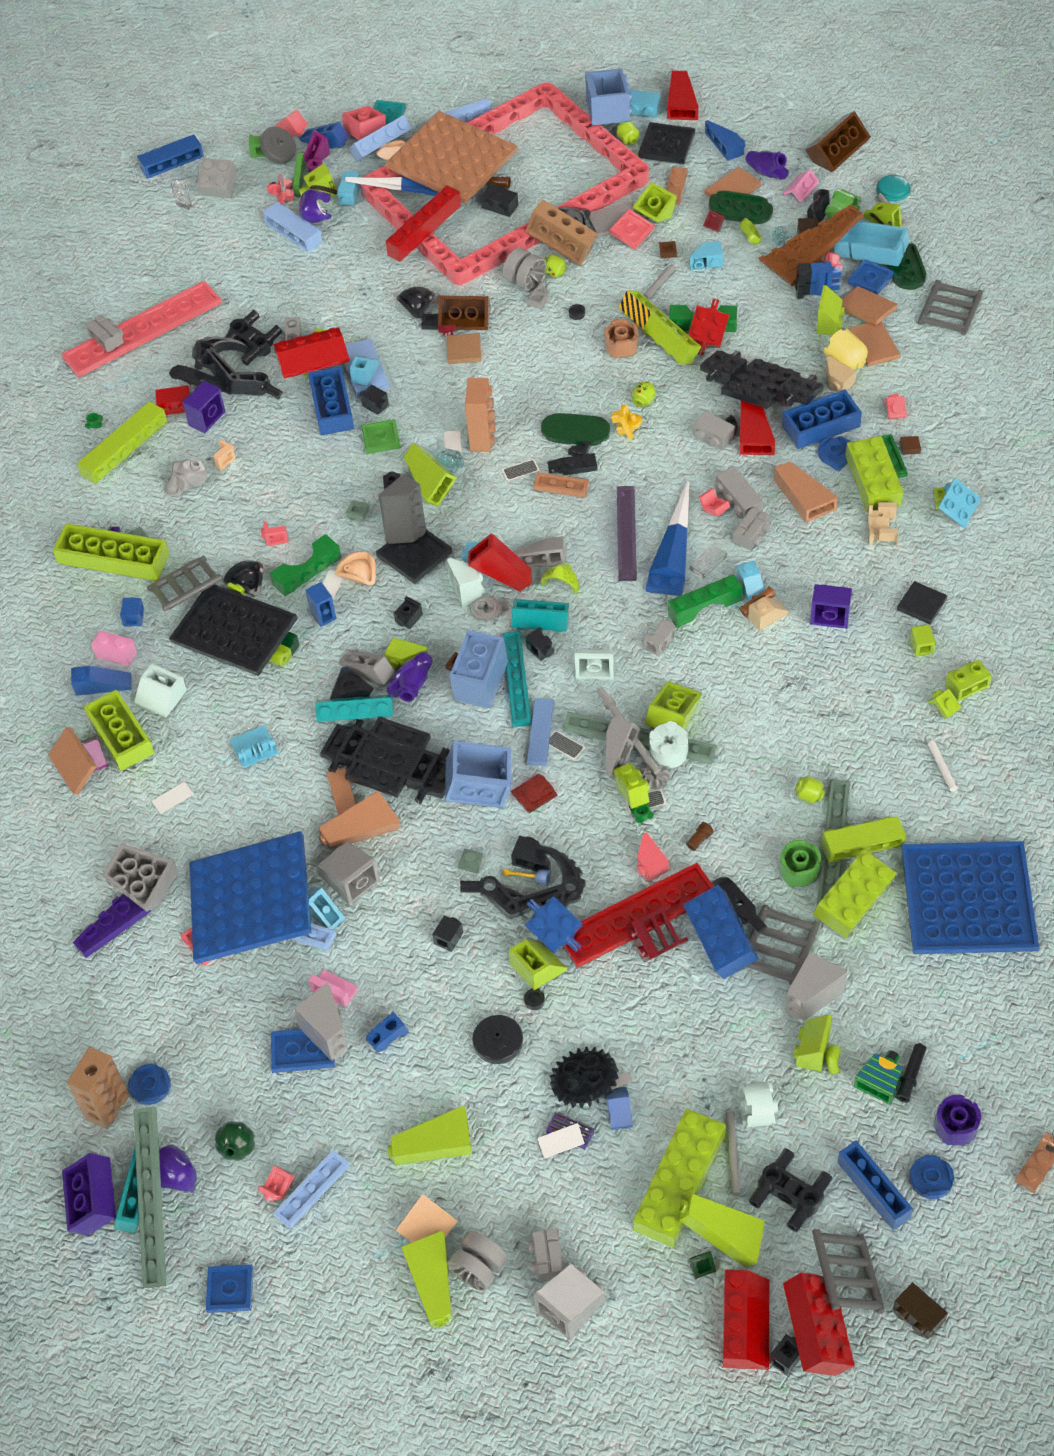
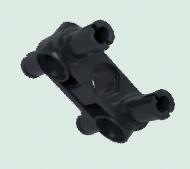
M254 309L244 318L231 321L230 328L225 335L226 338L238 340L249 345L248 352L241 357V361L246 366L257 357L267 356L271 352L273 341L283 333L278 325H275L266 334L251 326L260 318L258 312Z
M784 1148L776 1161L763 1169L762 1176L757 1181L758 1187L750 1197L749 1203L759 1209L767 1196L772 1194L796 1209L787 1222V1227L794 1232H798L806 1218L812 1217L818 1211L819 1205L824 1199L823 1193L833 1178L825 1171L820 1173L813 1185H809L786 1171L795 1155L791 1150ZM768 1176H775L777 1179L774 1180V1181H771V1180H768L767 1177H768ZM812 1199L815 1203L808 1204L804 1200Z

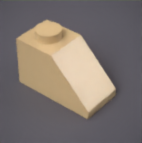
M828 356L826 374L829 388L836 392L850 389L855 384L856 371Z
M762 597L749 605L748 619L760 631L789 614V610L778 599Z

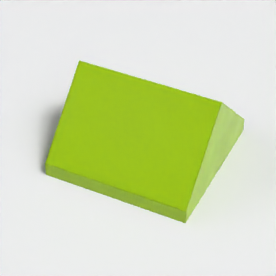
M651 182L632 208L659 223L672 218L677 197Z

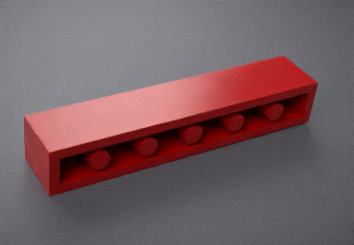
M446 185L385 241L387 256L401 262L461 207L460 191Z

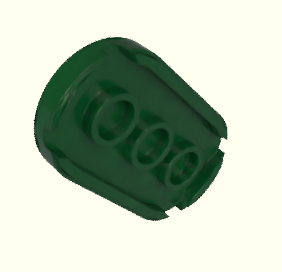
M718 191L717 194H713L710 197L708 204L710 211L725 216V220L738 222L747 218L753 224H763L771 219L773 213V206L765 197L732 191Z
M911 242V244H908L905 253H903L899 266L888 265V268L894 271L893 282L898 287L906 290L920 288L926 281V270L916 245Z
M554 413L542 421L541 433L548 441L554 443L579 445L582 442H591V446H596L609 438L610 425L604 418L598 416Z

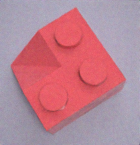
M370 106L342 114L343 128L347 134L358 140L386 126L385 114Z

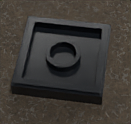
M914 581L898 604L897 611L931 625L946 602L948 595Z

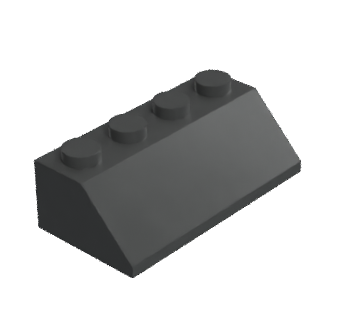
M403 474L378 495L385 539L388 544L415 542L426 532L420 484L406 474Z

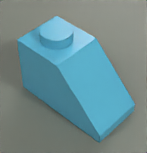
M754 560L736 565V578L743 586V594L748 602L752 599V596L764 591L761 574Z
M311 887L308 890L310 916L325 928L333 930L345 917L322 888Z

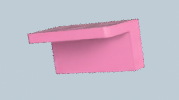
M809 169L798 174L782 194L786 196L793 193L797 200L802 202L820 181Z
M323 970L319 977L312 975L308 980L313 992H316L324 984L328 983L335 1003L345 1008L358 990L356 985L326 970Z

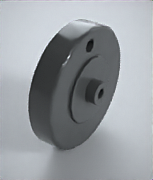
M274 126L267 128L262 133L260 146L263 153L271 161L284 164L294 157L296 144L293 137L286 130Z

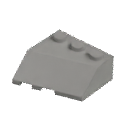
M121 843L102 876L147 912L161 904L178 871L173 860Z

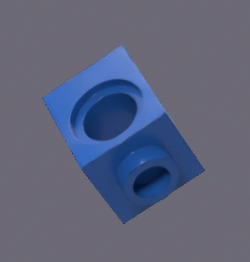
M135 597L123 598L120 613L123 626H142L144 616L142 599Z

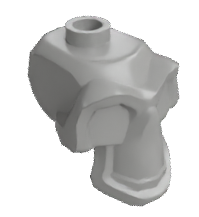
M197 460L174 461L172 464V475L166 483L164 491L168 496L178 497L181 490L188 491L193 487L202 485L207 480L208 472L206 467Z

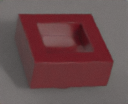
M709 210L703 226L719 232L725 216Z
M457 325L438 326V333H443V336L453 335V332L457 331Z

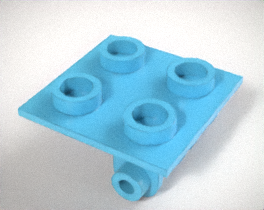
M954 478L951 484H945L946 494L938 508L965 528L981 497L957 478Z
M265 725L229 739L243 768L279 754L274 739L270 737Z

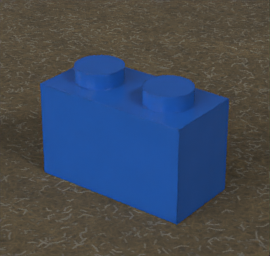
M320 582L306 589L310 613L319 626L322 627L336 620L332 596L323 583Z

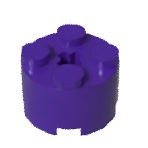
M964 1095L946 1097L937 1109L935 1130L943 1143L947 1145H965L973 1141L977 1135L981 1122V1111L977 1103L964 1098Z

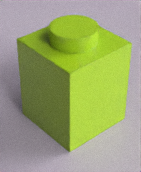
M930 625L911 627L910 641L915 657L934 654L936 642Z

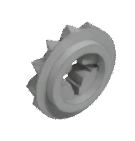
M485 596L473 602L471 611L473 617H476L478 621L483 620L486 622V620L490 619L493 621L494 617H498L501 607L495 598ZM487 605L488 611L485 613L484 609Z
M643 764L641 769H639L643 780H647L650 789L663 787L668 782L669 770H667L666 766H658L661 771L656 774V779L652 776V770L648 764Z

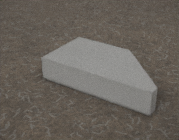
M543 281L539 283L526 300L527 305L540 310L549 300V294Z

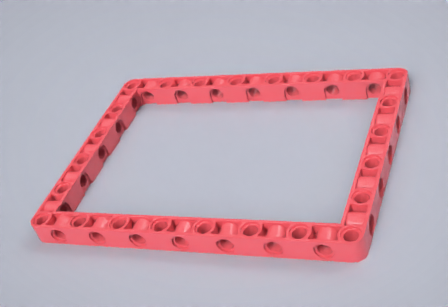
M548 82L542 83L467 122L490 134H495L515 121H520L533 114L534 111L542 107H548L554 112L555 116L562 122L567 123L577 135L588 141L591 147L609 159L610 163L620 171L615 176L556 208L579 207L588 209L590 212L599 210L649 182V166L604 127L592 125L590 116ZM385 165L362 178L405 176L387 169ZM360 184L361 195L397 230L413 216L387 190L388 188ZM528 223L462 259H459L433 233L416 248L453 284L463 285L504 263L508 255L515 248L521 247L528 250L541 241L525 232Z

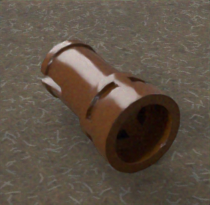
M509 176L491 177L486 185L492 184L509 190L511 178Z
M701 822L696 832L686 842V846L690 850L696 851L699 845L714 833L713 828L708 823Z

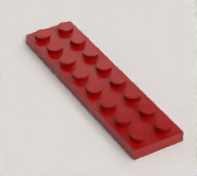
M695 863L580 921L583 926L575 933L574 939L581 945V948L577 952L568 944L563 946L576 968H579L632 941L627 932L626 925L668 904L671 905V908L665 910V913L671 921L687 913L683 904L714 886L699 864ZM660 914L654 916L659 926L664 924ZM649 919L644 921L648 932L654 929Z

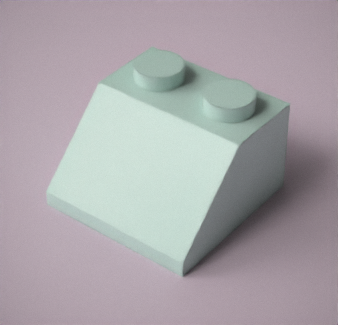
M452 558L446 559L449 582L462 608L472 605L484 593L481 583L483 581L481 572L469 567L468 563Z
M576 649V679H614V650Z

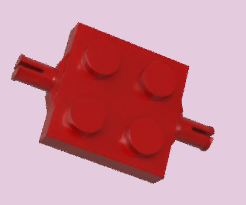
M712 299L710 308L696 306L688 335L700 344L702 356L706 346L720 348L728 322L729 314L717 310L718 299Z

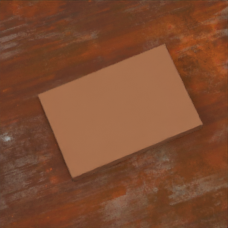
M737 167L706 188L704 194L708 197L717 194L718 191L750 194L761 186V181L742 168Z
M859 286L842 298V307H845L846 313L875 326L897 309V303Z
M882 321L876 326L866 323L849 328L867 347V367L900 359V353Z
M65 727L48 756L72 793L79 795L97 766L72 728Z

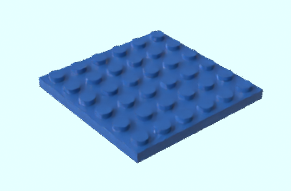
M301 831L189 862L193 961L196 964L311 933L304 835Z
M1024 841L902 844L901 851L913 954L1034 952L1039 950Z

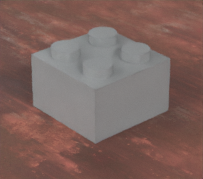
M202 158L196 184L202 196L232 197L237 168L233 161Z

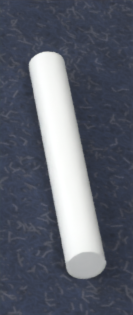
M929 741L928 746L950 791L957 790V785L935 741Z

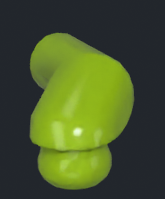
M835 1044L830 1045L825 1053L830 1075L840 1073L838 1059L841 1050Z

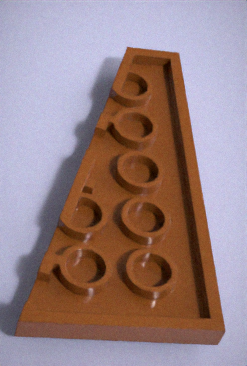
M849 205L833 214V217L829 220L821 221L815 228L811 230L809 228L788 240L782 247H776L768 255L760 256L759 260L793 287L796 283L797 264L817 263L864 216L854 206Z

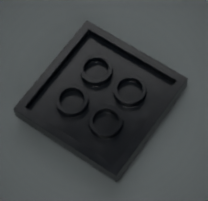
M649 122L638 157L685 164L695 136V128Z
M426 529L425 534L415 542L386 543L376 551V556L415 584L447 558L453 550L451 546Z

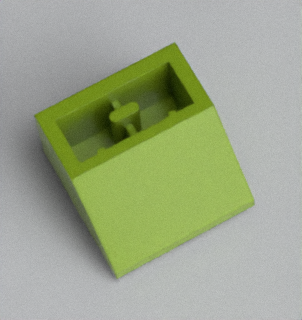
M525 939L509 949L510 966L533 990L567 971V967L542 942Z

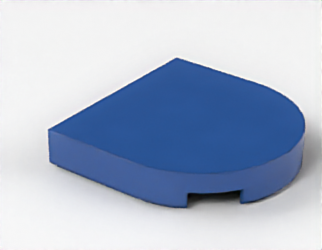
M841 436L823 439L818 447L820 460L839 472L848 464L845 453L847 443L851 441Z

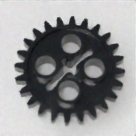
M586 1046L582 1052L580 1048H577V1053L575 1054L569 1051L570 1056L568 1058L562 1056L563 1062L557 1061L558 1068H552L553 1074L550 1075V1085L554 1096H557L559 1102L563 1101L565 1106L570 1103L572 1108L577 1103L580 1108H583L584 1103L591 1107L592 1101L599 1104V1098L606 1099L605 1093H612L611 1086H617L615 1080L619 1079L617 1074L619 1071L614 1058H611L609 1052L605 1054L604 1049L597 1051L596 1047L589 1051L588 1046Z

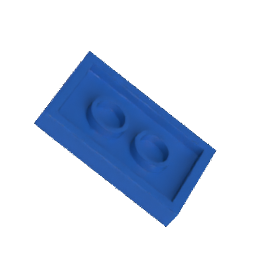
M301 1029L271 1032L272 1073L335 1068V1059L331 1061Z

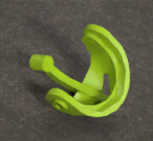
M562 562L559 565L548 568L547 572L543 573L541 586H545L550 578H556L569 584L572 587L573 593L577 594L580 589V581L577 580V575L571 570L572 566L568 562Z

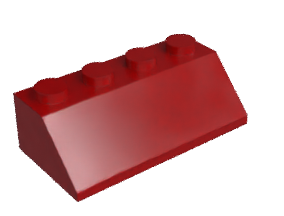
M339 327L329 328L321 332H313L306 336H298L294 339L283 340L273 344L277 362L284 379L350 362Z
M725 1269L723 1368L769 1370L770 1280L748 1270Z

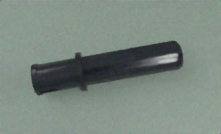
M922 1043L914 1045L904 1076L900 1078L901 1085L896 1094V1099L900 1102L908 1103L913 1087L917 1085L916 1078L927 1047Z

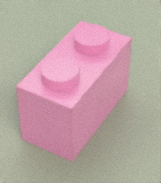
M100 630L91 644L96 658L125 666H130L137 653L133 639Z

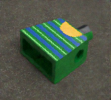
M889 1050L885 1057L874 1054L856 1075L854 1087L891 1105L902 1072V1066L897 1064L900 1056L892 1050Z

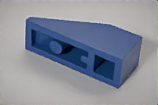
M709 120L705 121V134L727 161L744 155L746 144L743 138L736 132Z
M340 122L306 129L299 140L309 144L315 130L327 137L329 149L342 148L346 144L349 135Z
M95 666L71 668V684L76 696L112 692L116 689L118 691L132 690V674L130 672Z

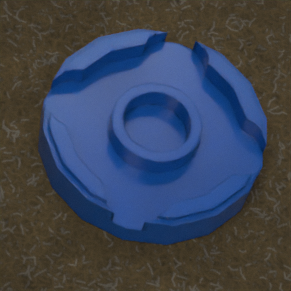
M146 1064L137 1068L128 1081V1090L132 1098L139 1104L152 1105L162 1101L168 1095L171 1088V1079L167 1071L156 1064Z
M926 1155L918 1158L912 1165L909 1173L910 1184L913 1190L920 1196L927 1199H938L951 1191L954 1183V1172L950 1164L941 1160L940 1157Z

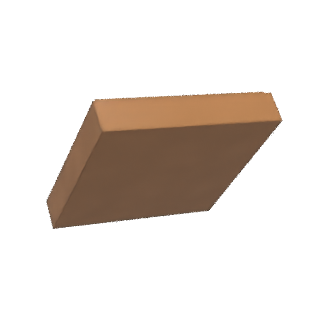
M480 333L447 336L448 364L481 362Z

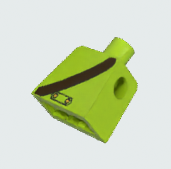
M325 163L305 175L303 179L306 186L298 189L301 196L308 189L330 193L331 197L338 195L332 176Z
M878 202L871 210L866 209L863 213V218L870 220V223L902 227L899 204Z

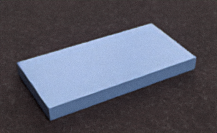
M371 338L346 345L350 362L344 364L350 380V366L356 356H365L379 360ZM381 362L368 386L352 383L357 397L361 396L360 394L371 384L381 390L389 389V383Z

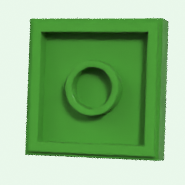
M395 419L361 425L366 454L401 448Z

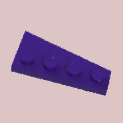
M124 893L120 897L116 896L106 912L103 910L98 915V920L94 924H90L74 940L73 944L87 958L152 910L146 912Z

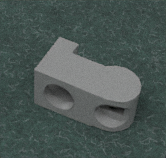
M300 317L285 318V339L290 340L301 336L302 325ZM290 322H296L297 325H296V326H289V323H290Z
M669 620L661 621L658 629L652 636L647 634L643 638V649L659 657L674 639V623Z

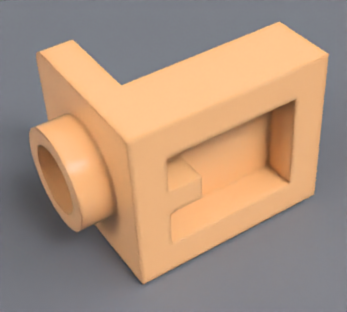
M222 439L219 441L221 450L213 455L216 468L220 471L236 459L235 449L232 444L226 443Z

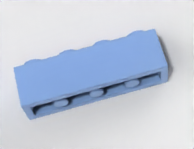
M405 115L357 141L349 150L356 162L379 150L382 145L395 141L407 134L412 127Z
M275 202L263 211L265 223L305 251L310 252L322 243L320 229L298 216L297 213L289 210L285 205Z

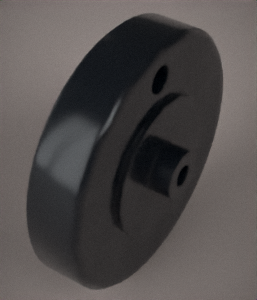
M489 1016L480 1021L475 1027L472 1037L473 1047L476 1054L488 1063H507L513 1060L522 1049L523 1033L521 1027L514 1019L508 1016Z

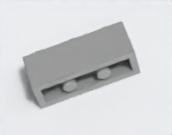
M734 466L716 474L714 484L716 491L724 496V499L734 508L738 516L743 519L752 507L763 512V500Z

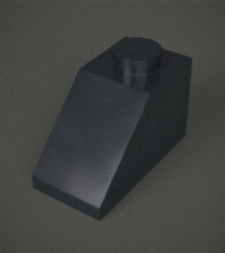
M519 835L511 854L512 865L535 872L542 869L550 870L551 872L550 861L547 855L543 852H536V845H540L539 841L529 836L523 837Z

